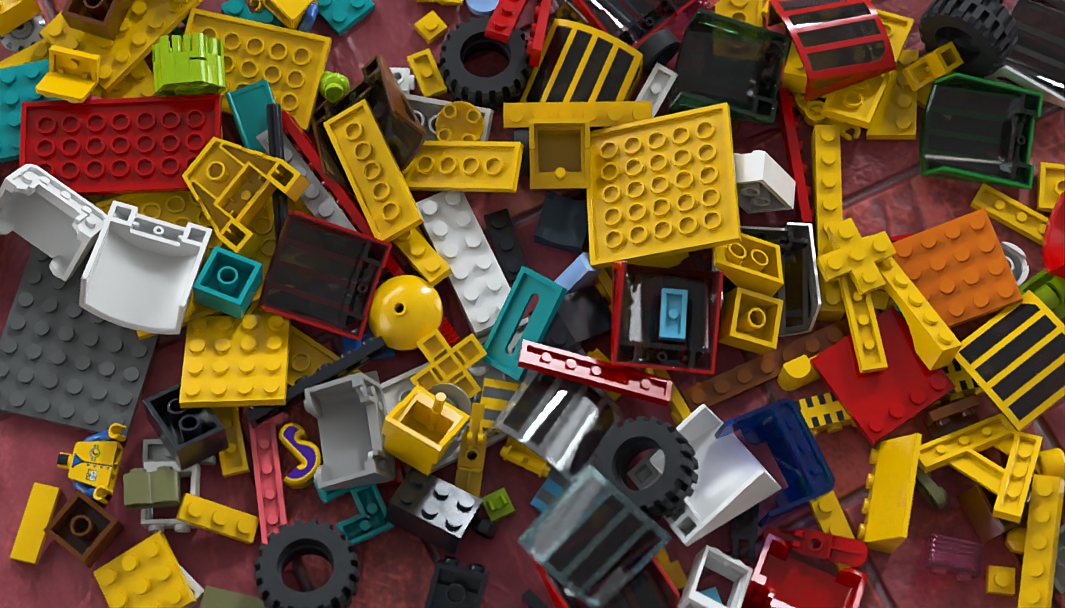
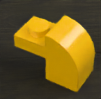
M951 41L924 55L901 71L912 91H916L964 62Z

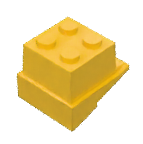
M590 118L529 119L530 189H589Z
M417 385L384 419L381 431L382 434L386 435L384 449L386 452L429 476L457 434L470 419V415L445 402L446 395L439 392L435 396Z

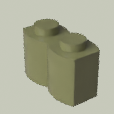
M160 466L157 468V471L147 472L144 468H136L130 470V473L124 474V506L128 510L172 507L181 504L180 473L178 470H174L172 466Z

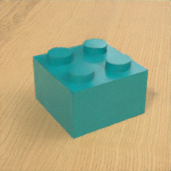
M215 246L193 285L195 302L242 319L263 280L262 264Z

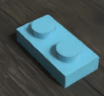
M662 288L658 340L685 341L688 290Z

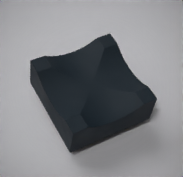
M547 191L534 231L533 242L581 255L588 234L587 201L573 200L555 192Z

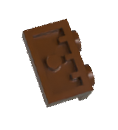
M977 394L930 411L926 415L923 422L932 441L980 422L975 412V409L981 404Z

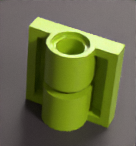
M1043 269L1019 287L1022 295L1028 290L1035 294L1060 321L1065 318V279L1049 274L1046 269ZM1023 304L1032 315L1040 311L1036 305ZM1046 315L1038 320L1046 331L1055 325Z

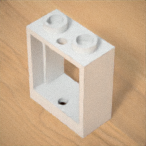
M175 461L144 462V469L147 472L157 471V468L160 466H172L174 470H178L180 478H191L190 494L200 497L201 467L198 463L181 471ZM153 508L141 509L140 524L145 529H148V532L156 533L158 531L164 532V529H174L175 532L186 533L190 532L191 528H198L176 519H153Z
M706 545L695 556L678 608H741L753 569L746 566L742 561L723 554L719 549ZM703 566L734 581L726 607L695 591Z

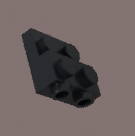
M444 556V559L439 558L435 565L425 608H480L490 572L485 571V566L478 563H470L469 566L459 564L460 559L453 556Z

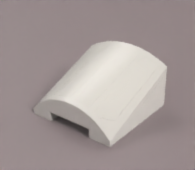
M113 200L81 278L79 306L104 320L129 329L154 334H180L193 294V285L198 278L213 229L190 222L187 223L186 228L138 214V207Z
M705 404L700 405L675 428L693 447L696 453L694 457L698 460L699 466L694 472L699 476L697 483H692L691 488L694 490L691 498L687 496L683 501L686 505L681 510L678 507L673 510L674 515L669 518L664 515L662 516L686 546H689L782 489L744 444ZM653 449L627 473L640 490L652 486L660 478L665 466L664 452L661 449Z

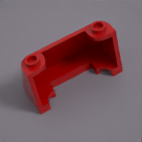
M768 533L741 608H858L868 574L855 568H844L837 576L789 557V544L783 538Z

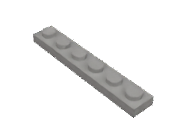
M267 129L258 135L256 139L269 156ZM283 133L285 161L311 182L299 197L313 217L356 231ZM325 231L338 250L353 241V239Z

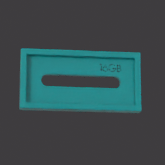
M522 266L483 346L488 355L481 360L512 378L523 382L529 369L517 366L522 341L542 343L567 288L528 267ZM538 294L539 301L514 353L509 355L507 346L514 337L526 312V307H528L532 297Z

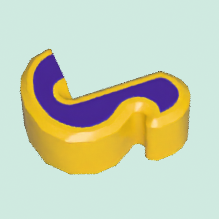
M285 424L280 429L279 439L301 464L288 474L283 481L292 489H303L313 483L314 473L318 466L323 465V458L316 445L305 441L307 434L299 424Z

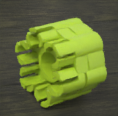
M193 33L194 50H192L191 34L183 35L184 51H182L181 36H171V48L169 36L165 35L160 37L159 43L152 45L155 95L220 94L226 90L222 39H219L217 43V38H207L203 33Z

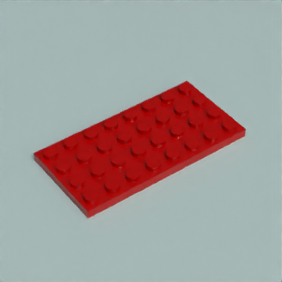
M220 94L89 99L82 103H70L67 100L22 102L19 168L25 164L36 165L80 196L191 191L182 175L213 137L221 139Z

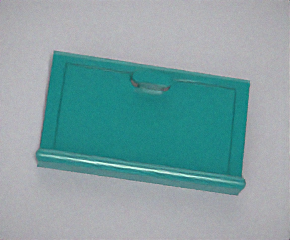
M267 79L225 93L244 148L265 153V151L258 143L256 137L268 129L266 106L267 104L275 103Z

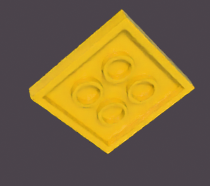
M160 531L93 572L110 608H187L197 602L164 533Z

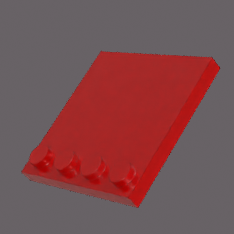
M894 306L876 316L888 365L886 370L860 374L851 333L810 360L811 366L871 445L956 388L942 368L930 371L915 352L909 326Z

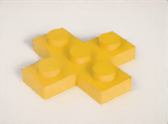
M852 218L828 226L827 232L836 250L821 255L815 260L826 283L849 274L860 296L883 288L886 283L876 263L894 257L897 253L886 231L862 239Z
M437 328L416 342L431 364L410 378L415 387L418 385L428 391L435 385L449 383L461 388L469 399L482 391L467 370L488 355L473 333L452 348Z

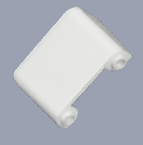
M25 164L7 176L0 187V235H6L11 231L16 232L53 258L49 264L53 275L65 282L68 281L96 243L107 215L42 168L33 164Z

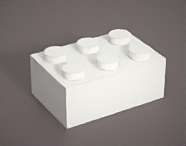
M755 150L748 154L734 153L738 205L746 213L790 210L794 208L796 181L765 151Z

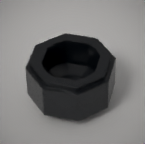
M481 517L476 518L471 527L473 532L490 540L494 539L498 531L496 524L489 519Z

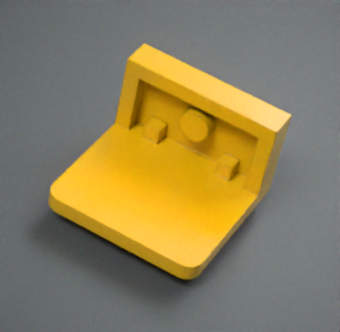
M52 45L49 49V71L37 84L36 93L47 98L67 100L70 103L84 102L99 83L100 55Z

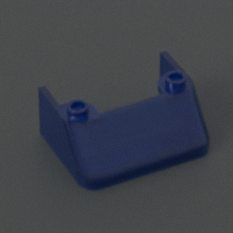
M783 398L723 422L715 433L716 440L740 431L743 439L748 444L759 445L767 442L789 486L777 494V509L768 512L759 521L758 525L760 528L795 514L829 494L835 487L834 475L798 405L791 399Z

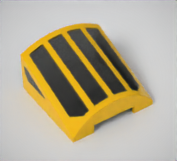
M554 18L543 44L539 67L534 66L519 103L629 101L643 75V54L601 30L578 22ZM590 127V131L608 127Z
M1030 290L1022 295V302L1006 307L960 342L962 346L954 357L1010 420L1018 432H1022L1065 396V325Z

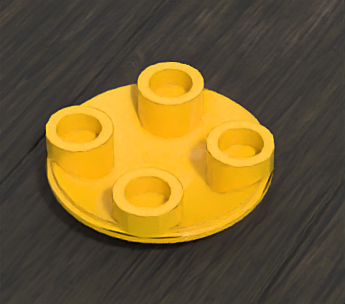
M455 101L446 104L436 119V133L439 141H480L484 132L482 114L474 105L468 102Z

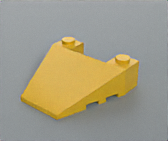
M216 137L210 140L182 175L196 201L202 207L206 218L215 229L218 238L238 255L248 259L251 258L264 241L246 226L278 188L296 202L311 183L283 159L274 158L262 152L253 151Z

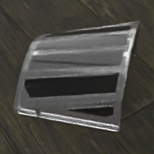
M531 370L484 435L489 437L495 429H498L532 450L570 483L563 493L564 496L568 497L579 488L592 468L593 462H596L597 457L594 454L597 448L601 449L603 445L601 442L602 438L605 435L609 437L613 433L611 429L616 425L619 426L624 418V414L611 397L600 388Z

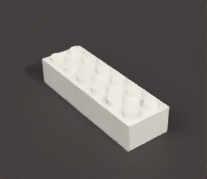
M442 191L416 203L424 220V223L420 225L430 246L451 267L452 274L446 277L471 332L478 340L489 335L511 289L463 191Z

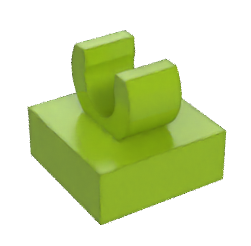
M504 488L480 498L483 500L482 505L490 521L493 523L515 513V509Z

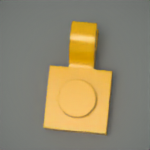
M664 546L654 549L652 552L653 556L677 590L684 588L687 579L678 560L670 563Z

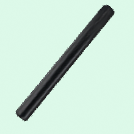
M277 103L267 104L269 156L285 161L281 105ZM278 188L272 194L276 244L288 215L287 195ZM284 243L282 250L289 249L291 245Z

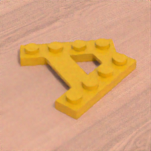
M1000 413L920 445L918 465L924 473L945 465L951 466L997 495L993 517L1020 523L1043 437L1016 431L1003 413ZM990 447L997 448L1009 456L1006 469L978 452Z

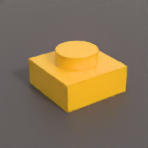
M433 10L414 24L417 32L429 45L448 32V26Z
M988 565L986 567V593L1013 596L1015 594V568Z

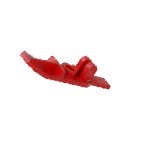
M765 527L763 540H766L768 533L781 537L796 554L854 567L862 566L868 559L869 548L862 540L801 527L791 531ZM815 539L821 542L818 549L811 547V542Z

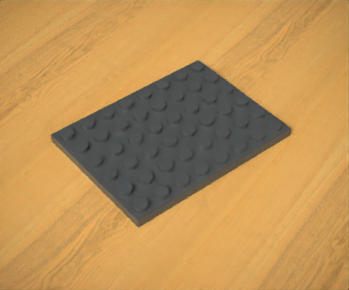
M33 245L0 339V411L96 434L108 430L112 424L118 423L127 427L121 431L120 435L126 436V441H128L162 334L139 340L136 330L111 323L79 306L81 278L94 246L73 276L65 282L61 278L54 276L50 270L49 264L53 258Z

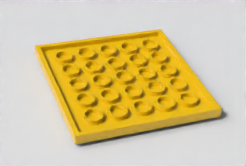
M727 102L590 131V188L586 189L590 266L600 269L611 267L613 262L621 260L627 264L741 242L730 107Z

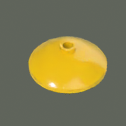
M413 275L393 277L384 282L374 293L368 311V322L371 331L376 338L381 336L389 348L401 351L419 348L416 342L433 329H439L443 316L441 298L436 289L420 277ZM403 305L404 310L401 313H397V308Z

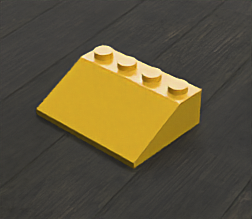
M915 433L880 441L876 449L872 448L869 464H873L872 474L868 473L865 488L869 489L868 499L864 498L861 513L865 514L864 524L860 523L857 538L864 541L870 550L892 554L907 538L922 434Z

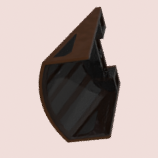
M380 53L361 68L363 79L336 103L332 104L326 99L313 111L311 117L323 173L355 197L356 195L323 125L324 122L361 100L366 99L401 172L417 156L427 136Z

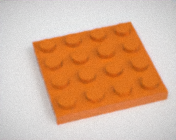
M985 208L892 243L897 252L893 257L949 329L1023 301L1022 294Z

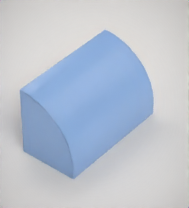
M583 252L554 282L567 288L565 293L567 295L587 287L602 270L590 266V255L588 252Z

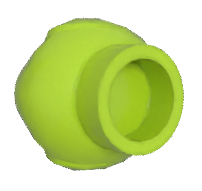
M324 71L319 84V92L328 101L336 103L349 91V80L339 73Z

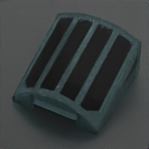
M587 461L517 539V542L547 572L590 608H602L673 537L666 529H662L593 467L590 461Z

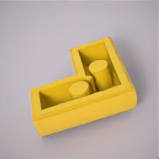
M802 355L783 364L777 378L779 386L783 390L794 391L820 379V376L810 364V360L815 356L808 359L807 355Z

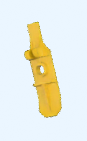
M472 402L470 424L461 435L455 486L479 498L487 445V436L482 428L485 404ZM475 451L477 456L475 459H469L467 453Z

